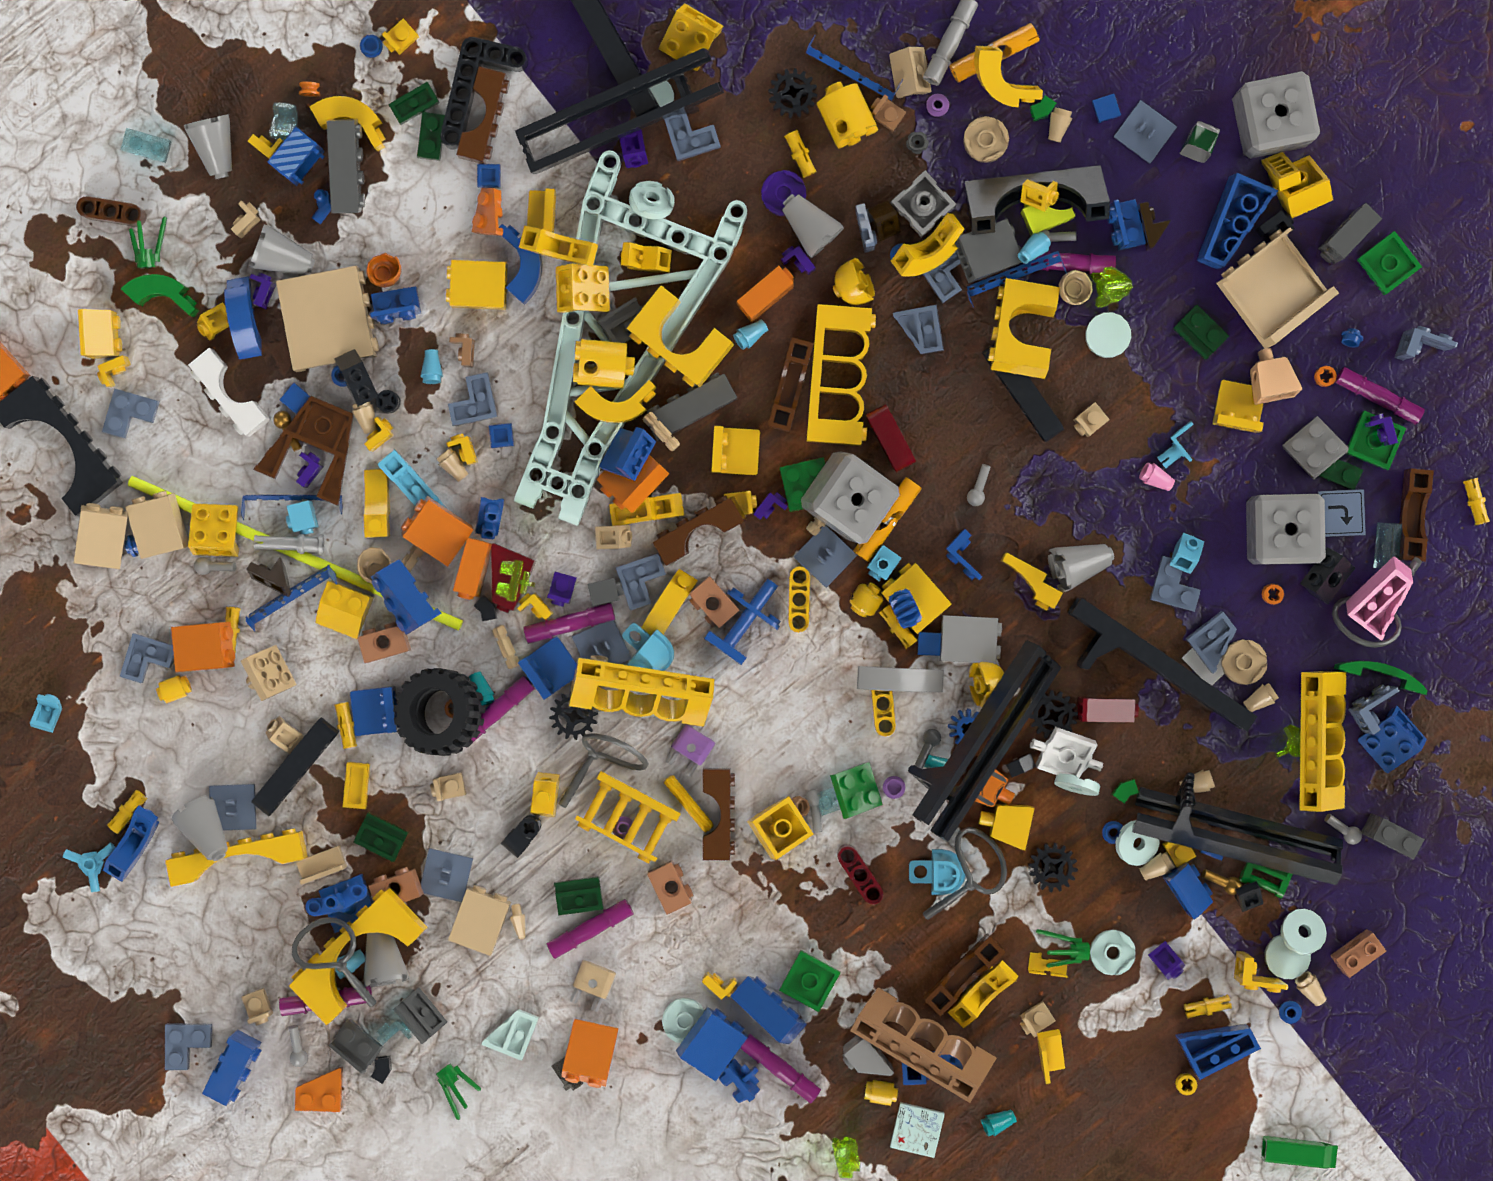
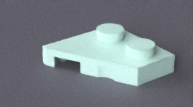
M518 1009L487 1036L481 1045L522 1061L539 1017Z

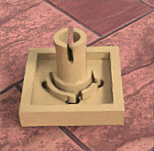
M277 645L241 660L248 675L246 683L252 682L248 687L256 690L261 701L297 685Z

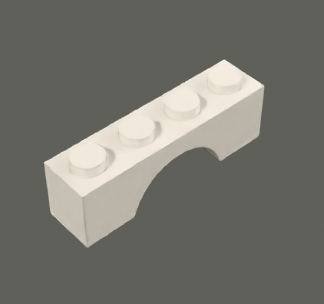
M208 348L188 364L192 369L190 371L191 376L198 383L201 381L205 385V393L211 400L216 399L220 404L219 410L226 418L231 417L235 422L233 427L240 435L244 434L250 437L271 420L257 402L238 403L227 395L223 379L228 366L214 349Z

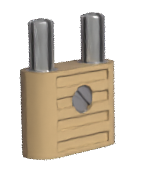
M582 960L573 983L575 988L570 1001L573 1002L577 989L579 991L574 1003L578 1002L581 992L585 991L596 996L591 1010H594L600 997L595 1012H598L602 1000L608 996L616 973L597 964Z

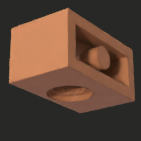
M710 576L689 594L692 597L689 600L690 603L697 610L702 608L707 614L704 617L705 620L712 627L717 625L720 628L739 611V608ZM715 597L719 600V607L716 610L708 609L706 605L708 598Z
M396 622L384 625L385 630L376 632L375 628L362 631L363 636L357 637L364 663L411 651L407 635L398 628ZM382 635L389 639V645L386 648L380 647L378 643Z
M673 860L648 871L647 875L666 915L692 903L691 897L694 895L689 884L684 885L681 879L684 874L679 863L674 864ZM668 881H675L677 883L678 889L675 892H669L666 889L665 884Z
M408 867L394 871L395 875L387 878L386 874L373 879L374 883L369 885L372 898L381 889L384 892L390 889L392 882L400 885V893L395 894L403 902L418 898L424 894L415 868L408 870Z
M1366 929L1330 956L1342 973L1350 978L1385 953L1386 950L1374 933Z

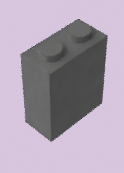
M1367 203L1361 205L1318 248L1321 251V257L1328 263L1332 262L1333 264L1343 260L1382 218Z
M1008 219L997 222L994 233L972 235V232L959 236L955 242L958 247L956 253L968 284L1022 263L1018 258V253L1022 248L1017 245L1015 230L1009 224Z
M1372 813L1361 831L1363 835L1413 860L1425 840Z

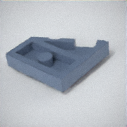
M865 203L856 205L855 211L864 252L874 251L877 238L875 231H871L870 222H872L868 209L865 207Z
M937 305L893 313L894 318L901 325L920 354L944 351Z
M1220 611L1185 639L1209 671L1214 674L1222 655L1225 654L1228 648L1229 641L1232 640L1237 629L1226 614Z

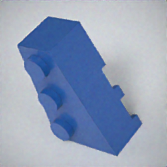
M400 559L371 576L374 589L381 593L384 598L385 607L394 614L397 619L396 624L398 628L404 631L406 635L442 614L438 608L433 610L426 601L429 599L426 592L420 593L414 585L416 583L415 578Z
M747 976L730 997L779 1043L790 1045L807 1023L799 1017L795 1010L791 1007L788 1008L778 994L775 992L771 993L766 989L767 984L758 976L756 978Z
M1246 1024L1175 1034L1199 1080L1261 1049L1251 1028Z
M237 1030L228 1038L226 1042L228 1045L224 1053H221L218 1059L219 1062L215 1070L212 1071L202 1092L203 1095L224 1106H227L231 1101H236L241 1092L238 1089L241 1081L246 1082L251 1073V1070L248 1069L251 1062H256L262 1051L259 1049L261 1041L240 1030Z

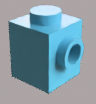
M308 500L287 506L289 516H286L288 528L292 529L293 532L308 535L314 533V528L319 527L313 501Z
M1183 533L1175 545L1170 566L1191 574L1199 562L1205 541Z
M882 545L867 566L870 569L868 574L878 581L881 578L887 580L901 560V557Z

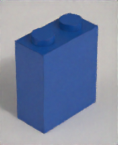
M707 1007L676 1049V1052L682 1060L716 1082L748 1037L743 1031L745 1028L735 1020L730 1022L726 1019V1014L717 1008L712 1010Z

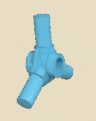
M110 842L98 853L89 852L82 855L66 849L63 858L78 863V867L89 877L91 892L100 891L98 874L101 872L104 859L116 847Z

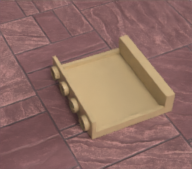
M1291 227L1283 232L1281 229L1277 230L1269 236L1271 239L1269 243L1262 242L1253 249L1255 254L1251 257L1249 254L1245 255L1237 261L1239 264L1237 268L1234 269L1232 266L1221 274L1223 279L1216 283L1265 349L1275 345L1339 294L1334 286L1329 289L1325 288L1288 238L1287 234L1292 231Z
M351 266L276 281L293 371L302 372L309 368L336 363L335 358L353 349L356 350L360 358L377 357L376 351H379L377 338H373L371 330L375 328L374 320L368 314L367 309L370 306V299L368 293H364L363 284H366L364 271H360L359 267Z

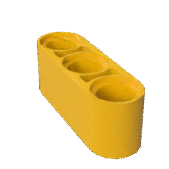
M795 567L789 576L788 623L791 630L798 633L805 631L809 625L810 574L804 567ZM802 570L805 572L806 580L803 583L799 584L793 580L795 571ZM796 593H802L806 598L802 606H796L793 603L792 599ZM795 616H802L805 619V625L800 629L792 625V619Z
M871 690L875 730L881 736H890L896 728L892 691ZM880 697H886L889 700V705L886 709H879L876 703ZM882 720H889L891 722L889 731L882 732L879 730V723Z

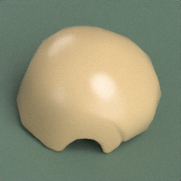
M1073 270L1062 276L1058 287H1060V297L1071 305L1083 304L1090 298L1093 292L1092 281L1086 273Z
M370 547L363 550L359 555L357 570L363 580L372 584L371 576L392 563L383 549Z

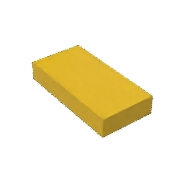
M347 762L343 807L366 809L370 774L369 763Z

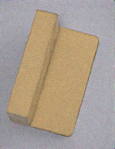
M907 47L889 55L895 91L902 81L896 92L897 98L932 92L930 83L923 79L927 70L924 47Z
M340 845L296 861L302 877L299 880L301 885L347 867Z

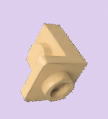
M240 201L238 204L247 214L245 216L240 215L233 222L234 226L231 230L242 239L261 219L256 215L259 211L250 202L246 205L243 201Z
M1095 402L1073 419L1076 423L1074 427L1081 436L1085 434L1089 437L1108 422L1109 418Z
M630 525L595 527L596 549L631 547L632 532L630 531Z
M278 716L276 720L273 719L266 728L268 739L289 754L304 737L302 733L286 723L281 716Z
M462 772L436 777L433 779V783L430 784L432 796L436 797L437 801L466 795Z
M264 988L241 997L249 1017L247 1019L248 1024L255 1022L257 1026L269 1021L268 1017L273 1014V1010Z
M1043 1001L1020 1015L1023 1020L1020 1023L1021 1027L1027 1035L1031 1033L1034 1038L1038 1032L1056 1021Z

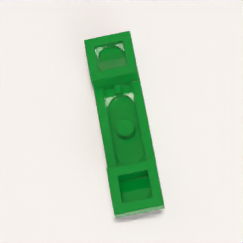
M1357 660L1337 663L1334 666V669L1361 676L1363 668L1401 679L1399 686L1401 689L1422 695H1427L1428 692L1414 677L1387 664Z

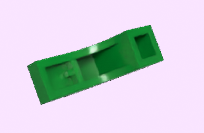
M143 275L134 278L121 288L137 305L142 307L154 297L166 296L171 298L189 316L195 317L200 311L195 307L197 302L188 294L185 297L183 296L189 288L181 282L164 275Z

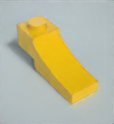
M382 469L364 470L365 538L390 537L388 476Z
M681 493L648 497L633 513L627 508L621 510L615 503L609 504L612 526L684 516Z
M1005 553L1001 561L1014 569L1027 582L1034 593L1032 598L1037 600L1035 605L1046 611L1049 607L1055 609L1063 593L1043 582L1047 574L1009 553Z

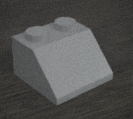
M858 1035L842 1046L844 1053L842 1055L844 1057L843 1061L851 1070L855 1068L858 1073L886 1076L894 1074L892 1064L881 1050Z

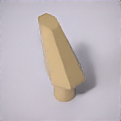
M520 904L511 905L513 916L510 919L518 938L520 940L525 939V914H522Z

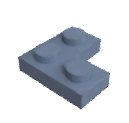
M687 114L674 115L664 119L677 161L721 148L714 125L692 131Z
M956 251L944 263L923 274L942 303L962 290L950 273L953 268L961 264Z
M489 373L465 377L470 399L448 404L452 426L497 418Z
M114 388L102 432L126 438L132 417L154 423L160 401Z
M659 553L616 567L630 611L652 603L645 582L666 575Z
M1162 556L1150 600L1195 612L1201 590L1179 584L1182 570L1170 566L1171 558Z
M133 633L119 677L143 683L149 662L171 668L174 661L173 645Z
M167 1023L165 1025V1070H188L190 1048H211L212 1024Z

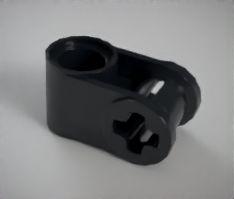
M527 815L500 844L518 858L540 831L541 820L535 815ZM533 822L535 824L534 829L528 831L526 829L527 824Z

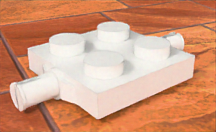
M1058 727L1054 728L1050 738L1045 743L1032 739L1030 743V748L1041 751L1036 762L1037 769L1055 775L1060 773L1071 774L1080 778L1081 774L1088 767L1101 771V768H1103V762L1092 759V754L1097 747L1095 740Z

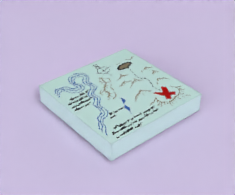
M900 1102L890 1148L934 1158L945 1113Z

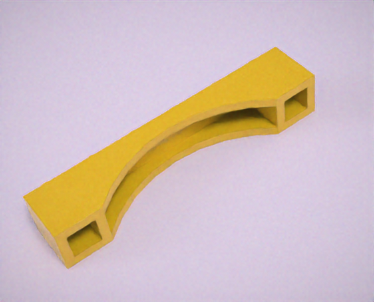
M295 828L283 830L282 835L274 836L273 833L260 835L259 840L252 841L251 837L237 840L238 844L229 845V842H226L228 850L224 858L233 855L252 854L264 856L284 864L303 860L308 855L303 831L296 832ZM197 848L193 849L194 853L185 855V851L172 853V858L165 860L170 886L195 882L217 861L207 860Z

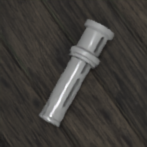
M300 534L298 537L254 535V541L263 542V544L255 543L254 550H297V553L304 554V552H317L319 555L324 553V535L319 537H307L304 534Z

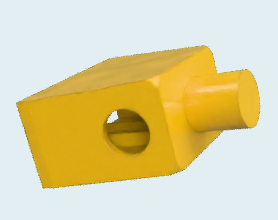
M537 772L534 779L531 813L533 815L556 817L560 774Z
M996 804L994 813L981 811L978 824L991 827L990 837L1025 850L1034 807L1029 805L1008 806L1007 804Z

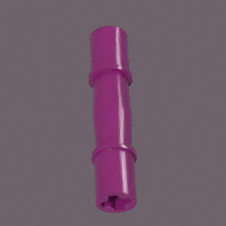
M1047 251V252H1045L1044 254L1040 255L1039 257L1035 258L1034 260H1036V259H1038V258H1041V257H1043V256H1046V255H1048V254H1051V253H1050V251ZM1059 253L1066 271H1088L1089 274L1115 273L1116 256L1094 255L1093 253H1090V255ZM1062 261L1040 269L1049 271V269L1065 271ZM1039 262L1032 263L1031 266L1036 265Z
M1343 367L1337 375L1335 383L1354 392L1355 395H1362L1373 403L1392 411L1393 415H1398L1415 425L1418 424L1425 412L1424 408L1405 399L1404 396L1399 397L1386 388L1367 380L1366 376L1363 377L1346 367Z
M610 602L592 608L588 607L585 611L567 614L549 621L546 619L542 622L524 626L523 629L527 643L530 644L548 638L552 639L555 635L573 632L588 626L594 627L595 625L616 619Z
M523 675L508 689H505L504 694L485 708V713L481 714V719H485L483 726L479 725L478 730L480 734L477 738L472 737L471 740L473 742L483 733L485 734L486 730L500 720L514 705L518 706L519 702L535 690L534 685L526 676Z
M623 899L608 909H604L603 913L586 920L571 931L566 930L565 933L549 941L546 945L553 958L556 959L570 950L578 948L577 945L597 936L607 928L615 927L616 924L634 915V912L628 901Z
M370 985L368 987H365L366 990H368L369 993L372 995ZM344 987V990H338L347 1007L366 1004L353 987ZM299 996L279 999L281 1016L307 1014L308 1011H312Z
M749 1033L747 1035L748 1038L740 1049L753 1058L757 1064L761 1063L774 1076L789 1085L790 1090L795 1091L811 1104L819 1095L821 1089L806 1078L803 1073L800 1074L785 1060L770 1051L769 1046L764 1045L752 1034Z

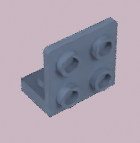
M1418 326L1403 332L1395 358L1403 361L1413 358L1415 354L1418 355L1423 344L1447 351L1456 348L1458 343L1452 341L1453 337L1440 333L1437 336L1430 333L1431 330L1429 328Z
M1379 685L1371 691L1372 695L1367 698L1364 696L1360 697L1352 703L1353 707L1348 710L1363 733L1374 735L1381 730L1378 726L1380 720L1373 711L1370 713L1369 710L1398 693V687Z

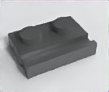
M635 297L597 321L610 342L627 343L632 340L629 337L631 332L627 327L642 310V306L638 304Z
M417 988L393 1009L421 1044L425 1043L447 1023V1020L420 988Z
M351 1019L346 1020L334 1037V1041L328 1045L360 1073L366 1072L367 1067L372 1064L383 1048L379 1042Z

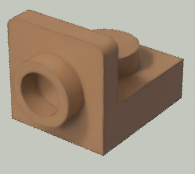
M886 95L882 99L878 97L870 108L873 110V118L892 132H894L906 115V112L888 100Z
M456 333L455 337H449L450 343L462 344V348L458 349V361H461V365L473 367L475 340L469 338V334Z

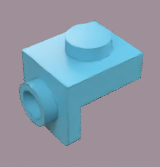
M38 694L36 698L38 704L30 721V726L53 733L62 711L60 700L50 694L45 696Z

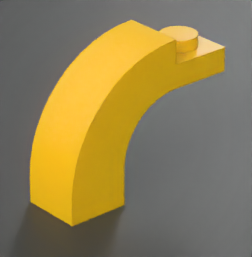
M975 46L974 65L977 77L985 90L993 98L1005 105L1018 108L1019 99L1027 103H1033L1035 99L1042 100L1043 90L1039 86L1015 85L1003 79L1001 73L1002 51L998 47Z
M334 96L322 99L309 106L319 125L324 130L327 129L328 120L358 119V124H361L377 152L386 148L382 142L386 140L380 128L375 129L382 122L373 110L363 102L350 97Z
M648 380L631 398L623 402H610L601 397L590 386L574 402L586 414L596 420L606 423H624L639 417L647 411L641 403L643 401L649 402L656 395L654 392L656 386Z

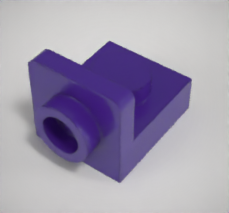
M641 129L620 138L626 168H636L648 164Z
M791 246L782 253L783 258L781 262L783 265L795 257L796 261L794 264L801 273L806 271L809 275L816 270V267L800 246L797 248Z
M260 272L257 276L251 274L249 278L261 283L260 287H256L253 293V304L267 309L276 284L270 281L272 277Z
M1383 414L1370 417L1371 422L1365 423V427L1379 424L1380 429H1377V434L1380 442H1384V446L1398 443L1391 416L1384 418Z
M301 452L299 456L306 460L309 465H304L297 474L299 478L296 482L302 487L308 488L324 466L319 463L321 459L312 452L308 454Z
M777 492L775 495L769 493L753 515L759 520L762 517L767 519L775 509L772 506L773 503L786 510L788 507L785 505L787 500Z
M554 572L551 587L547 594V598L552 599L551 604L564 607L565 603L570 604L577 577Z
M1166 941L1148 954L1168 980L1180 976L1184 971L1183 968L1186 966Z

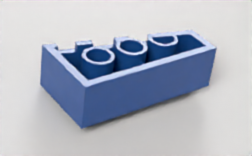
M1239 173L1229 176L1196 261L1215 269L1225 267L1242 243L1241 241L1254 226L1253 224L1279 190Z

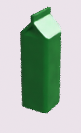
M1263 1136L1261 1158L1264 1162L1322 1169L1336 1168L1338 1145Z

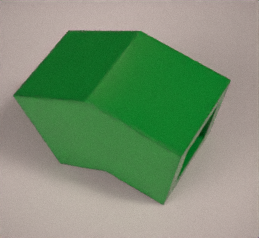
M1045 95L1040 103L1030 106L1029 109L1033 121L1047 118L1057 103Z
M1132 778L1120 782L1111 794L1125 804L1131 795L1139 793L1135 779Z

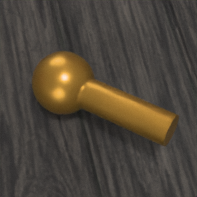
M279 411L274 415L273 422L276 427L284 431L291 423V416L286 411ZM293 439L291 444L293 451L296 452L302 449L299 441Z
M1204 869L1201 875L1202 878L1223 886L1224 890L1230 895H1235V889L1242 886V883L1236 877L1225 878L1207 869Z

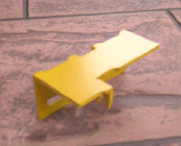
M1030 952L1029 973L1046 975L1044 971H1051V976L1068 978L1066 975L1067 965L1046 967L1048 963L1061 960L1042 959V953Z

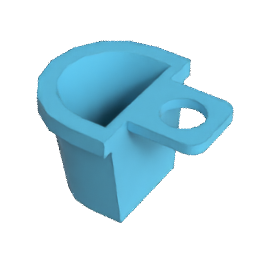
M632 623L622 634L623 639L637 650L628 662V666L664 671L673 662V646L657 629L650 636L636 623ZM630 632H638L641 636V640H633L630 636Z
M932 849V860H912L909 863V881L911 883H931L932 895L951 894L961 887L965 879V874L957 854L949 850ZM919 865L924 866L927 869L926 876L917 878L914 875L915 867Z

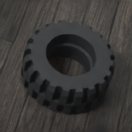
M434 668L421 670V674L415 673L410 676L411 682L405 681L401 686L403 691L398 692L396 695L398 704L394 705L393 712H397L394 723L400 727L397 730L399 736L406 738L404 743L409 747H414V750L419 753L450 756L452 753H460L463 751V747L468 748L473 744L472 737L477 738L480 731L478 727L484 724L485 719H481V714L485 713V706L480 703L483 700L482 694L476 692L478 687L474 682L469 681V677L458 673V671ZM438 691H445L453 702L454 715L448 728L436 734L426 723L425 708L433 694Z

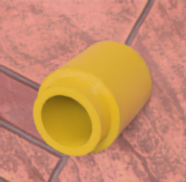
M177 675L158 683L159 687L156 688L160 701L164 700L166 703L186 697L187 693L192 692L186 675Z
M867 1081L864 1099L870 1100V1103L891 1106L892 1102L897 1100L898 1088H894V1083Z

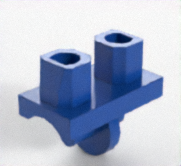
M481 497L475 534H481L483 539L492 540L495 539V536H498L504 499L491 500Z
M735 1058L730 1061L719 1077L724 1086H728L732 1082L737 1086V1089L732 1094L738 1103L745 1100L752 1101L760 1091L756 1085L759 1082L755 1077V1074L758 1072L757 1067L749 1069L746 1064L741 1066Z

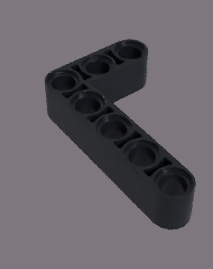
M469 37L463 41L440 135L442 142L447 148L452 150L458 149L461 134L466 132L475 95L473 88L479 66L481 67L484 64L514 72H522L528 66V58L522 49L476 37ZM470 45L479 46L478 52L475 54H469L467 50ZM493 50L501 51L498 59L489 58ZM521 55L523 60L520 64L514 65L511 63L514 56ZM465 67L473 68V73L470 76L462 75ZM462 88L468 90V95L463 99L457 97V92ZM455 111H462L463 116L460 120H452V114ZM449 133H457L458 136L455 142L449 143L446 141Z

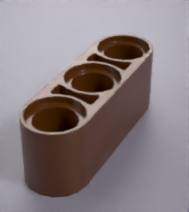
M85 196L80 198L76 204L77 212L90 220L137 227L138 220L143 225L147 219L145 211L132 203ZM93 203V211L86 214V205ZM115 206V215L108 217V209ZM133 210H137V219L131 221L129 218L130 213Z

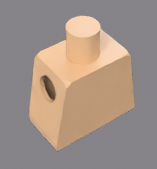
M1271 348L1258 352L1260 362L1256 363L1250 370L1254 404L1295 397L1302 390V387L1289 360L1286 357L1274 359Z

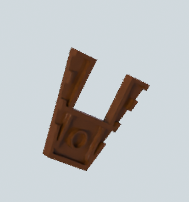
M311 396L253 470L276 480L293 439L302 441L334 455L316 497L339 506L354 414Z

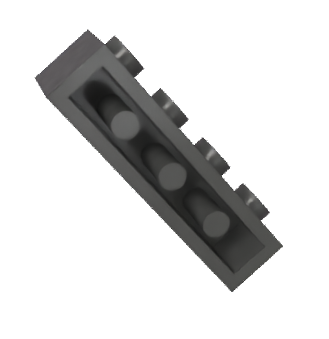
M358 119L328 120L327 138L331 213H360L362 207H365V194H361V185L364 184V172L360 171V162L363 161V149L359 148V138H362L361 124L358 125Z
M719 373L708 377V382L701 387L695 384L693 387L686 389L687 394L681 397L679 394L674 395L666 400L668 404L660 408L659 405H656L646 412H652L657 417V421H661L670 433L674 434L737 400V396L725 374L720 376ZM652 431V433H653V435L655 436L657 442H659L660 439H659V438L657 437V435Z

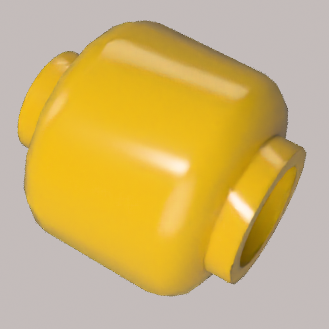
M869 583V585L859 584L850 597L851 609L864 618L874 615L883 602V597L880 594L881 589L873 583Z

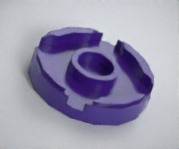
M787 170L778 171L769 175L764 181L761 189L762 201L772 214L785 216L782 211L785 207L783 202L792 194L795 197L800 195L806 199V187L803 180L796 173Z

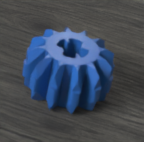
M908 589L899 590L889 596V603L902 628L912 627L921 621V613Z
M967 708L966 716L963 715L961 710H958L959 719L953 715L950 717L956 723L955 725L948 724V728L955 729V731L949 733V736L954 737L958 735L955 739L956 744H959L965 733H962V730H964L961 727L962 724L972 723L979 712L976 711L971 717V709Z

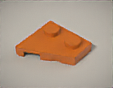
M481 188L477 198L478 205L472 220L473 227L471 232L503 236V229L498 227V218L502 217L500 190Z
M338 1067L329 1073L297 1086L295 1089V1111L340 1112L342 1108L343 1067Z

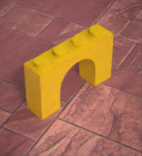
M1009 278L1005 279L1004 286H999L997 299L1001 300L1000 306H996L994 320H998L997 327H993L991 340H994L995 344L994 348L990 347L988 361H992L991 370L1045 379L1049 370L1051 349L1021 343L1012 335L1009 321L1023 313L1054 317L1058 305L1060 287Z
M660 286L627 327L631 332L629 337L638 344L641 342L645 343L648 346L646 351L656 359L659 356L665 359L666 363L664 365L672 372L680 371L684 375L682 379L691 387L695 384L701 387L734 344L714 328L695 351L684 355L669 351L663 343L662 330L665 322L681 302L663 286Z

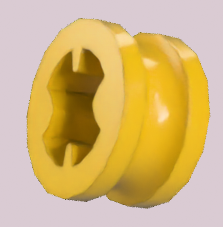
M1182 1073L1176 1078L1175 1085L1181 1094L1191 1095L1196 1091L1197 1081L1192 1075ZM1190 1079L1191 1087L1189 1089L1186 1087L1184 1090L1181 1089L1183 1087L1182 1080L1188 1081Z

